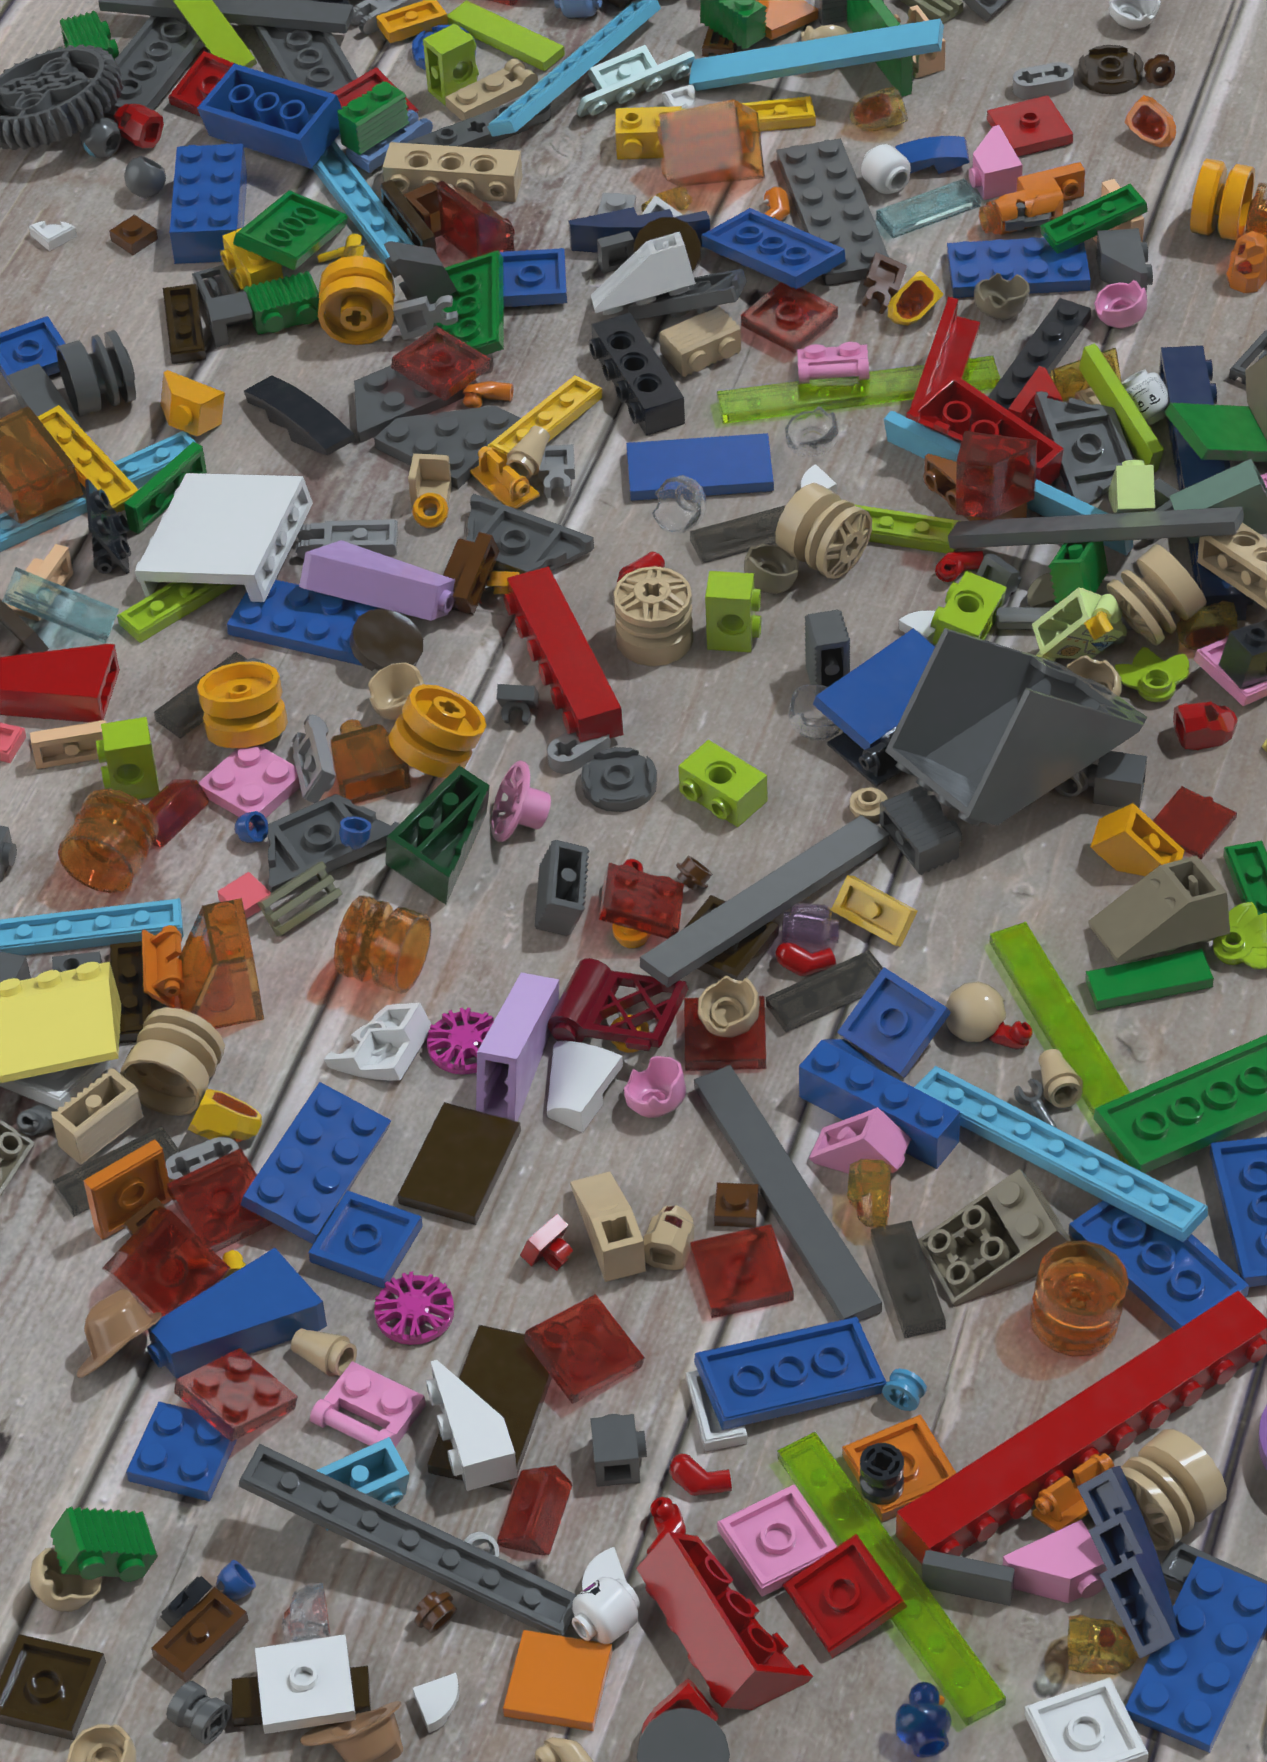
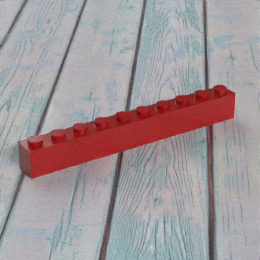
M1236 1291L896 1512V1537L921 1564L923 1563L926 1550L960 1556L963 1550L975 1542L988 1540L994 1535L998 1527L1012 1518L1019 1519L1028 1513L1033 1504H1035V1500L1039 1498L1041 1490L1047 1489L1064 1476L1073 1479V1470L1089 1460L1092 1455L1097 1454L1100 1456L1103 1453L1109 1455L1115 1450L1123 1451L1133 1443L1138 1435L1149 1428L1156 1429L1160 1427L1170 1414L1182 1406L1189 1407L1193 1405L1205 1391L1216 1384H1225L1235 1375L1237 1370L1249 1362L1256 1363L1267 1354V1318L1239 1291Z

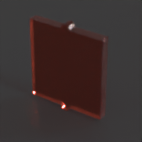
M1181 786L1152 821L1185 850L1184 852L1197 856L1202 860L1237 818V812L1214 802L1210 796L1204 797Z

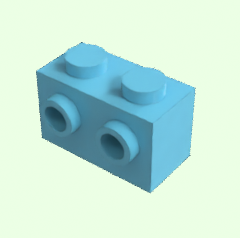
M390 1437L316 1470L392 1507L398 1504L406 1495L410 1475Z

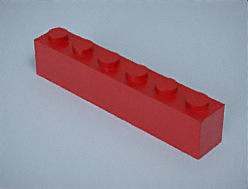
M549 566L508 577V593L504 594L506 610L509 615H515L518 634L521 639H527V649L532 662L538 661L539 674L543 685H550L551 687L550 693L555 709H562L563 711L562 717L567 733H576L580 742L598 739L609 734L610 739L624 735L621 706Z

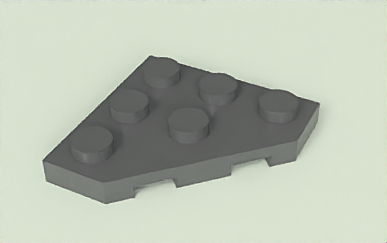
M497 406L400 417L393 420L374 437L375 448L410 466L413 454L447 455L450 462L452 487L459 489L473 476L470 470L479 466L478 451L482 447L489 445L521 418Z

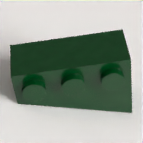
M459 765L387 836L385 865L447 905L487 814L490 785Z

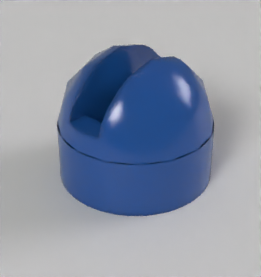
M253 811L237 818L234 830L242 842H261L268 835V822L262 813Z
M346 817L341 820L339 835L345 847L350 846L353 850H357L367 844L371 833V823L361 817Z
M232 1560L218 1574L216 1586L218 1590H223L222 1593L229 1599L239 1600L248 1595L256 1587V1583L245 1567L239 1562Z

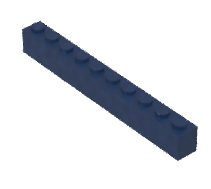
M1203 345L1161 347L1159 376L1168 390L1169 404H1217L1216 383H1210L1213 378L1212 360H1206ZM1166 416L1179 491L1230 468L1229 460H1202ZM1187 538L1193 578L1207 601L1206 605L1199 610L1201 623L1246 620L1247 605H1253L1254 600L1197 562L1199 542L1190 543Z

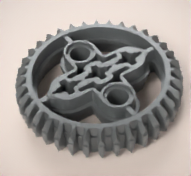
M69 45L67 48L58 47L53 51L47 50L42 54L36 53L34 57L25 58V61L19 64L14 63L12 68L4 69L3 74L0 75V147L2 149L11 148L12 150H17L21 147L23 150H27L29 147L38 148L43 144L49 146L51 142L61 141V139L68 136L72 137V134L78 131L83 132V128L92 126L97 119H102L104 117L103 113L109 112L111 106L117 103V99L121 96V91L123 90L122 74L112 55L108 51L102 50L101 47L94 48L92 45L74 47Z

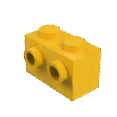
M682 106L616 108L615 135L617 160L683 158Z
M242 228L222 235L224 250L220 252L222 262L225 268L234 276L241 289L244 290L246 285L251 287L252 284L258 285L259 282L264 284L266 280L271 282L272 279L283 278L281 264L233 244L235 234Z

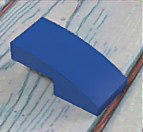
M961 136L928 137L895 146L909 161L911 167L910 174L932 165L935 166L938 174L970 163L967 141L965 137Z

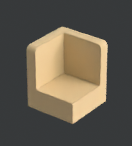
M413 454L408 476L411 509L416 499L425 493L439 494L446 500L447 505L449 504L452 489L449 456ZM428 508V509H427V510H430V511H437V509H435V508Z

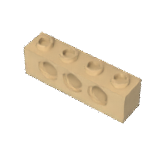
M390 142L382 167L384 182L392 180L402 194L432 182L439 189V197L516 202L523 177L521 151Z
M1244 523L1241 524L1235 535L1200 537L1197 562L1267 609V539Z

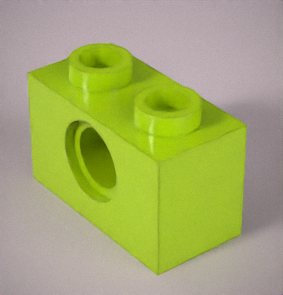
M452 24L423 38L428 92L446 106V96L477 82L479 71L475 60L476 42L470 33H466L456 24Z
M709 571L705 594L707 650L752 652L753 639L760 638L762 617L755 615V611H760L761 589H754V573Z
M965 571L959 583L953 582L945 598V603H947L945 607L938 606L931 621V627L935 628L932 644H937L944 628L985 640L996 622L997 609L1003 606L1007 587Z
M147 717L101 724L103 739L96 740L99 763L107 762V766L101 767L104 789L112 788L114 802L120 803L160 796Z
M707 740L678 766L679 791L688 800L699 803L712 811L719 819H725L736 827L743 824L768 801L767 775L710 740Z

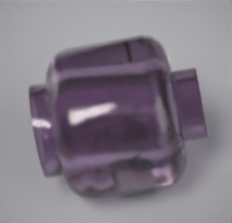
M796 903L790 912H784L782 943H794L810 953L830 948L831 943H839L840 919H832V911L828 905Z

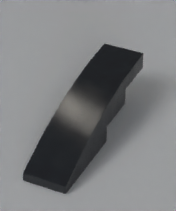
M273 375L244 390L247 402L265 409L269 422L286 428L291 441L328 456L356 440L354 433L320 403L290 383Z

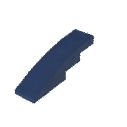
M634 207L568 220L570 248L572 251L598 253L597 239L627 231L631 233L635 242L639 231L648 222L660 217H673L670 209L637 215ZM707 211L675 217L687 222L696 231L702 247L701 235L710 230V218Z
M1121 1466L1112 1467L1077 1488L1096 1525L1088 1531L1107 1568V1571L1101 1573L1100 1577L1141 1659L1175 1642L1180 1637L1170 1594L1141 1510Z

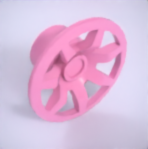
M519 760L510 767L495 797L491 829L493 838L498 842L506 841L513 834L518 824L536 830L540 829L549 814L551 796L547 792L530 787V769L524 761ZM503 793L508 796L507 801H501ZM505 812L504 815L498 817V813Z

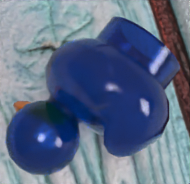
M919 1682L909 1692V1704H902L896 1712L895 1732L902 1742L912 1746L915 1756L927 1758L943 1752L949 1746L947 1734L951 1728L952 1718L947 1708L942 1706L945 1703V1698L940 1695L938 1689L929 1682Z

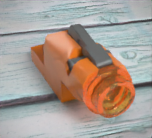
M1080 162L1017 177V192L1005 194L996 200L987 201L985 206L979 208V219L985 233L992 232L993 234L1003 235L1022 231L1032 226H1040L1062 216L1064 201L1084 196V167Z

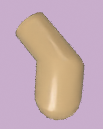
M552 1737L545 1740L544 1746L539 1747L535 1751L537 1762H594L582 1745L574 1740Z

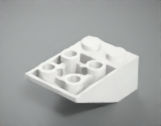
M680 232L646 241L591 294L595 313L603 312V315H611L622 311V305L636 302V305H645L655 301L656 295L669 292L670 296L689 291V286L696 283Z

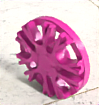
M469 1007L466 1010L459 1008L460 1012L453 1013L450 1010L448 1014L443 1013L442 1019L436 1022L435 1025L431 1024L427 1037L428 1054L436 1066L449 1073L461 1075L477 1073V1063L465 1065L464 1059L474 1056L477 1059V1051L494 1022L491 1015L488 1016L487 1012L484 1014L471 1012ZM462 1021L463 1025L457 1026L456 1022ZM469 1021H475L476 1023H475V1024H469L468 1022H469ZM448 1025L452 1028L450 1030L443 1029ZM442 1048H449L440 1056H438V1054L435 1051ZM454 1056L457 1057L454 1064L450 1063Z
M409 1272L407 1275L402 1273V1278L397 1280L393 1277L390 1282L387 1281L385 1283V1288L375 1298L374 1313L380 1331L389 1339L401 1344L417 1345L438 1338L448 1329L454 1317V1301L450 1289H448L445 1283L442 1284L437 1276L433 1277V1274L430 1273L429 1276L414 1275L413 1272ZM413 1285H424L421 1289H414ZM406 1286L409 1292L403 1293L401 1288ZM392 1293L398 1296L397 1299H388ZM443 1298L447 1303V1305L433 1304L435 1301L441 1300ZM435 1315L442 1316V1317H444V1319H441V1318H439V1317H437V1316H435ZM399 1318L400 1321L393 1329L386 1324V1322L392 1319ZM428 1322L434 1328L421 1334L419 1326ZM406 1326L411 1327L410 1335L404 1334Z

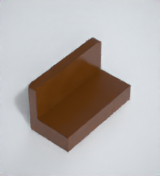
M479 532L475 542L464 539L457 540L443 573V576L455 580L453 588L455 601L452 610L474 615L490 577V572H492L500 552L492 535Z

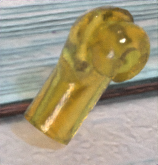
M681 186L656 194L657 197L668 205L674 203L676 208L681 211L693 202L692 197L687 193L688 190ZM653 197L641 205L642 212H644Z

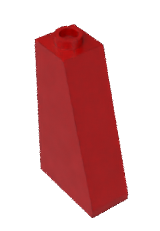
M101 644L0 657V715L77 722L104 720L120 671L115 644Z

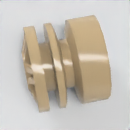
M811 483L797 491L786 504L777 524L775 532L776 544L791 557L806 562L810 568L818 570L825 577L836 579L844 576L861 558L872 532V518L868 511L855 506L850 501L841 500L838 494L820 484Z
M1155 544L1137 559V565L1143 576L1142 578L1125 569L1121 573L1124 584L1119 580L1113 579L1107 584L1106 588L1108 593L1115 597L1122 609L1124 620L1137 633H1140L1149 642L1157 646L1165 638L1162 629L1171 634L1176 630V625L1170 612H1174L1180 618L1188 620L1202 609L1207 601L1197 583L1179 561L1161 545Z
M653 566L639 568L627 573L617 582L613 595L616 616V640L620 652L625 658L646 666L668 665L681 659L690 650L694 640L692 593L688 581L683 575L672 569Z
M165 1007L156 1009L147 1016L143 1029L137 1036L136 1044L131 1048L121 1067L120 1074L136 1086L139 1090L137 1092L140 1099L139 1103L145 1107L166 1115L181 1116L191 1114L198 1108L208 1088L209 1079L216 1072L217 1065L224 1055L225 1044L221 1034L200 1016L178 1008Z
M1174 1429L1162 1430L1138 1452V1457L1129 1458L1121 1466L1141 1510L1154 1547L1157 1550H1169L1194 1528V1522H1202L1226 1500L1227 1488L1223 1476L1212 1458L1194 1440Z

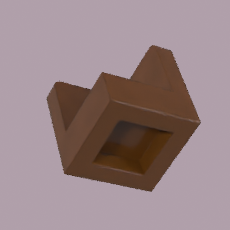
M432 182L403 194L435 235V238L454 230L453 221L441 211L439 189Z

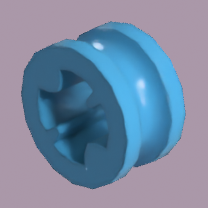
M899 1368L891 1373L890 1381L884 1385L882 1393L885 1399L896 1408L904 1411H913L920 1403L919 1398L925 1395L927 1386L915 1373Z

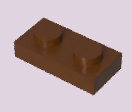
M214 1587L151 1647L153 1657L186 1683L249 1621L247 1612Z

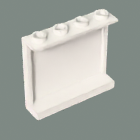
M186 473L179 488L176 489L167 511L163 514L154 536L150 538L149 545L142 559L136 565V579L140 582L145 596L148 597L153 594L159 582L245 585L251 602H265L313 504L303 476Z

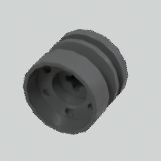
M115 330L104 333L105 346L98 335L92 336V353L89 354L80 340L56 347V356L62 381L70 404L78 417L100 411V394L105 393L113 407L120 404L119 391L126 403L136 400L133 365L127 349L123 346Z

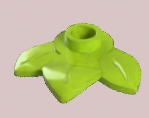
M1142 647L1134 657L1132 664H1116L1115 670L1120 675L1123 685L1138 690L1140 696L1148 701L1163 702L1174 695L1176 685L1187 679L1189 675V660L1185 654H1178L1163 661L1150 649Z
M1252 902L1239 904L1229 911L1230 934L1213 939V951L1219 960L1227 965L1245 963L1253 969H1267V913L1258 915L1257 909ZM1234 942V943H1238V944H1236V945H1230V944H1228V943Z

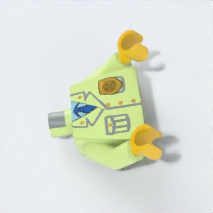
M1078 587L1032 623L1040 649L1036 656L1055 661L1056 658L1077 659L1085 655L1093 658L1109 645L1121 644L1126 638L1127 630L1121 621L1122 609L1115 597L1111 594L1101 596Z

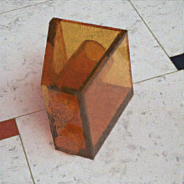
M735 99L659 115L661 126H658L657 133L664 153V158L661 160V169L667 181L680 187L765 178L758 112Z
M26 406L0 418V509L22 524L83 495L73 462L31 408Z
M242 898L202 905L179 956V959L182 960V976L184 980V987L178 995L180 1008L200 1016L215 1029L264 1020L254 955Z

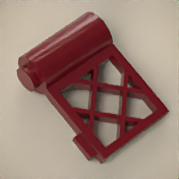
M585 958L580 960L548 1021V1028L557 1041L580 1043L585 1037L623 1042L629 1049L650 1051L651 1047L660 1048L689 990L687 982L679 980L667 988L652 976L612 971L599 960ZM619 986L632 987L637 990L619 1000L615 997ZM662 992L672 993L669 999L656 1005L650 999ZM642 1001L645 1002L648 1009L628 1017L624 1011ZM616 1013L622 1018V1021L611 1026L600 1025L603 1019ZM654 1018L657 1021L653 1033L638 1031L635 1028Z

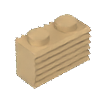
M720 305L713 310L696 315L659 332L660 353L683 377H686L688 374L692 375L694 371L699 372L706 366L709 367L712 363L715 364L717 361H722L723 358H730L741 351V328L739 324H736L735 320H732V317H729L728 313H725L724 309H721Z
M108 1069V1073L102 1074V1078H96V1082L90 1083L89 1088H83V1092H78L77 1097H71V1101L65 1102L64 1107H58V1111L52 1112V1121L58 1146L76 1162L83 1164L144 1117L141 1113L143 1110L140 1108L142 1106L139 1103L140 1099L137 1093L139 1090L118 1071Z

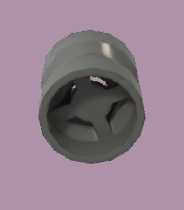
M189 1681L182 1685L175 1693L168 1705L166 1715L167 1719L178 1727H188L191 1736L206 1745L214 1741L226 1727L231 1716V1706L217 1697L211 1699L207 1696V1690L195 1681Z

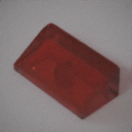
M173 779L126 823L125 828L130 833L154 846L164 847L208 805L209 798L197 780Z
M556 1465L521 1470L497 1539L499 1547L535 1555L546 1556L550 1554L572 1489V1482Z

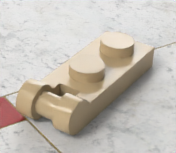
M513 58L505 64L503 69L446 96V108L462 121L525 94L538 83V76L529 69L525 70L524 64L518 59Z

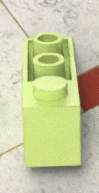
M1127 460L1122 462V466H1116L1108 490V499L1113 513L1155 510L1153 465H1144L1142 460Z

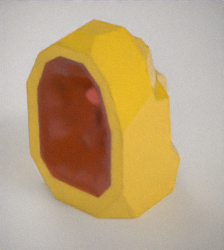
M919 270L891 298L888 304V317L895 324L907 326L914 324L944 294L927 275Z
M207 1089L188 1130L209 1140L217 1137H229L241 1142L258 1134L262 1125V1116L246 1102L223 1091Z

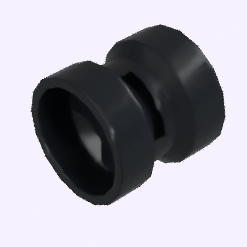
M876 1443L868 1446L862 1452L860 1457V1491L868 1501L878 1505L895 1502L902 1495L904 1490V1457L899 1449L891 1444Z

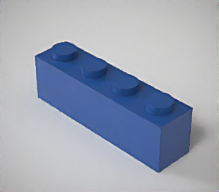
M845 1039L821 1040L799 1065L800 1098L842 1120L878 1107L911 1138L905 1153L935 1169H938L959 1143L960 1111L883 1072Z

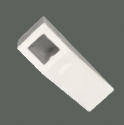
M438 1360L431 1361L433 1379L426 1380V1386L432 1406L440 1404L442 1414L437 1415V1422L442 1440L451 1439L453 1449L448 1450V1458L453 1475H462L466 1491L518 1478L515 1451L504 1418Z

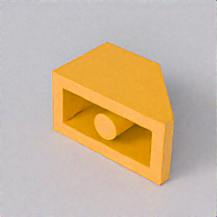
M169 370L163 372L160 404L169 426L198 437L222 424L225 392Z
M1134 803L1100 818L1090 846L1116 871L1147 876L1159 865L1182 860L1185 851Z

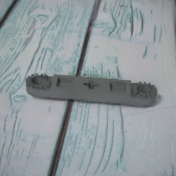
M511 102L453 125L440 128L407 143L482 148L527 131L530 126L536 124L538 126L540 123L544 124L545 120L549 121V118H551V103L515 133L492 137L487 127L491 121L514 103Z

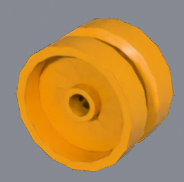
M1206 158L1200 169L1193 195L1190 231L1209 236L1215 230L1218 223V231L1221 238L1237 241L1239 237L1243 236L1252 203L1255 168L1236 164L1230 170L1227 177V168L1223 161Z
M355 255L342 257L330 263L322 272L319 282L318 318L321 328L331 338L341 343L352 345L370 344L383 338L392 328L395 283L392 273L386 266L373 258Z
M255 661L236 662L216 668L200 679L197 690L200 705L204 711L203 722L208 740L215 745L226 748L257 746L275 739L286 729L288 719L285 704L281 698L283 692L280 676L277 669L271 665Z
M422 684L413 687L402 708L403 714H400L388 738L390 746L396 755L409 766L428 775L447 778L459 765L465 769L473 753L472 749L476 747L486 728V721L480 710L462 695L437 685Z

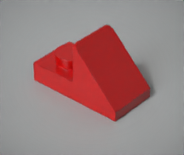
M1041 366L1037 368L1008 408V411L1032 427L1036 424L1037 419L1041 420L1034 402L1036 392H1047V398L1063 402L1046 368Z

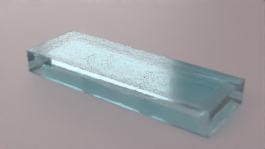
M961 179L876 210V220L892 238H896L981 206V196L965 179Z
M15 567L2 600L4 603L104 644L110 635L119 610Z

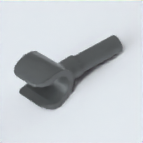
M1028 1080L1030 1087L1034 1091L1032 1098L1025 1096L1019 1085L1015 1087L1014 1096L1020 1104L1030 1105L1040 1120L1057 1128L1040 1098L1043 1088L1038 1080Z

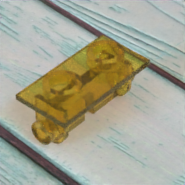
M1116 348L1102 352L1121 382ZM1081 360L1050 371V377L1059 391L1063 402L1069 400V398H1075V392L1090 388L1079 370Z

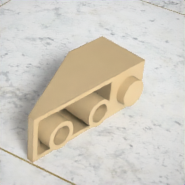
M611 1172L571 1181L570 1185L605 1282L645 1272L644 1240L632 1208Z

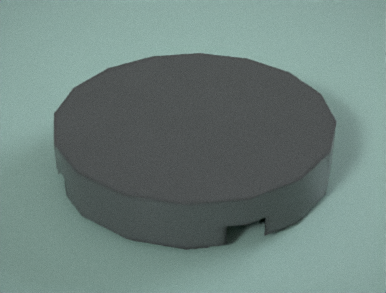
M626 747L609 748L596 753L594 759L589 764L586 762L582 767L581 787L585 798L598 808L616 812L633 810L647 803L656 792L657 770L653 761L648 756L646 759L644 756L639 755L638 750Z
M689 1708L667 1710L651 1720L639 1738L637 1751L638 1762H729L730 1758L726 1735L717 1722L700 1710Z

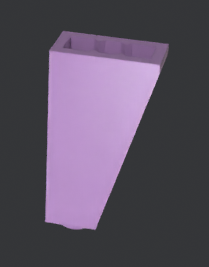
M342 540L305 553L299 587L430 621L448 615L455 601L453 597L454 579Z
M520 973L477 1051L476 1111L518 1121L551 1033L548 1028V1021L559 1001V979Z

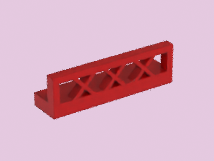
M948 296L910 409L952 372L962 379L964 377L979 333L980 322L957 316L959 301L957 298Z

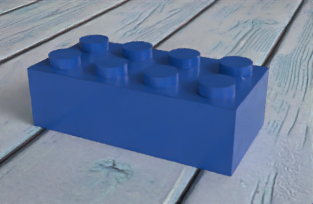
M235 63L197 107L209 136L233 144H243L245 148L308 168H312L340 134L337 111L342 109L336 94Z
M224 143L220 145L177 147L169 232L174 264L222 262L220 253L224 250L222 235L244 227L247 168L243 144Z

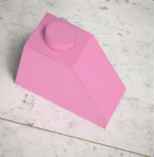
M1000 125L993 126L974 151L973 168L969 169L971 186L978 189L983 200L1017 192V177L1022 176L1023 165Z
M877 1107L823 1127L809 1159L814 1164L870 1180L884 1174H892L902 1166L905 1161L904 1154L911 1138Z
M1082 1520L1003 1556V1565L1015 1569V1590L1070 1603L1081 1597L1090 1598L1098 1594L1105 1586L1100 1574L1107 1571V1568Z

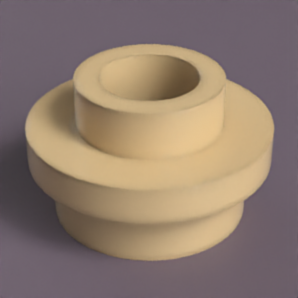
M876 788L859 789L850 798V810L855 818L862 815L873 823L880 821V802L887 800L888 797L884 792Z

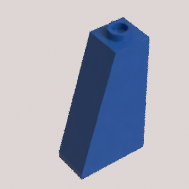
M273 1248L163 1316L148 1329L151 1344L147 1346L152 1360L159 1368L166 1366L175 1378H179L290 1341L301 1328L312 1331L322 1330L327 1326L324 1304L321 1298L280 1252Z

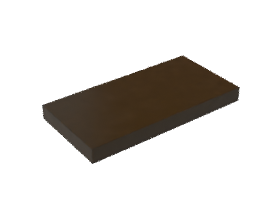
M479 1325L459 1379L504 1418L515 1451L518 1475L562 1351L561 1342ZM439 1431L427 1463L428 1473L463 1481L462 1475L454 1476L448 1458V1450L453 1449L451 1439L443 1441ZM517 1478L488 1486L512 1491Z

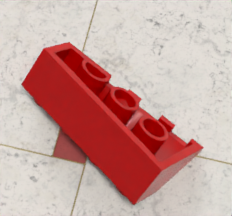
M953 372L906 413V418L935 429L955 441L1048 485L1060 475L1064 448Z
M668 1532L636 1568L645 1582L647 1593L660 1606L667 1618L666 1623L668 1627L679 1637L688 1652L687 1656L690 1663L700 1671L709 1686L711 1697L722 1708L753 1710L808 1683L813 1678V1675L804 1664L798 1665L796 1668L786 1657L784 1652L789 1646L778 1633H774L771 1636L755 1619L760 1611L753 1602L739 1592L731 1590L729 1585L734 1579L698 1536Z

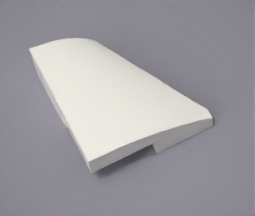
M421 1003L386 1005L374 1015L368 1024L351 1034L355 1042L352 1046L341 1054L331 1051L326 1055L324 1061L331 1069L361 1078L387 1081L401 1080L427 1038L431 1022Z
M556 1041L553 1046L547 1117L583 1133L602 1107L604 1091L623 1067V1056L585 1043Z

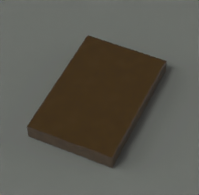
M444 1102L397 1195L398 1203L403 1206L476 1225L521 1132L520 1122Z

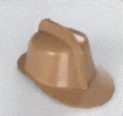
M120 1289L95 1304L90 1309L84 1325V1332L91 1355L79 1368L77 1377L83 1378L102 1366L131 1339L156 1324L162 1317L161 1312L148 1314L126 1289Z
M400 1701L391 1702L375 1710L357 1713L356 1720L317 1726L302 1735L300 1743L304 1746L331 1743L345 1762L392 1761L403 1753L400 1730L394 1714L402 1704Z

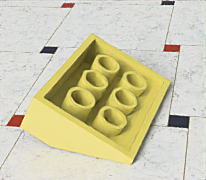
M87 962L73 970L63 972L49 970L35 978L21 981L13 978L0 982V1084L119 1058L121 1001L110 962L101 964Z

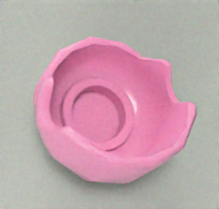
M1135 280L1129 284L1119 282L1107 285L1097 294L1094 302L1097 316L1107 326L1117 329L1133 326L1143 318L1147 310L1145 288H1141Z
M655 1056L650 1059L646 1070L638 1072L633 1069L628 1084L623 1090L627 1106L641 1116L648 1118L660 1117L674 1111L683 1102L686 1094L681 1063L672 1057Z

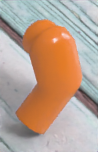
M773 187L767 190L764 200H769L767 206L770 209L764 214L782 221L790 213L788 194L781 187Z
M494 381L467 385L463 391L465 395L463 404L469 408H479L482 406V398L512 401L514 385Z

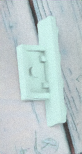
M643 45L593 66L589 69L588 76L597 91L582 97L576 112L579 117L588 114L594 116L603 112L607 106L613 103L623 104L631 100L635 94L641 91L651 92L660 87L663 82L672 78L679 80L690 72L695 55L692 51H689L657 65L646 45Z

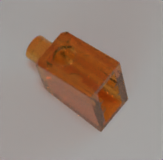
M356 719L347 720L340 726L341 734L330 739L338 793L340 796L351 800L353 804L411 788L409 766L391 748L388 738L389 733L383 725L375 724L363 728L360 721Z

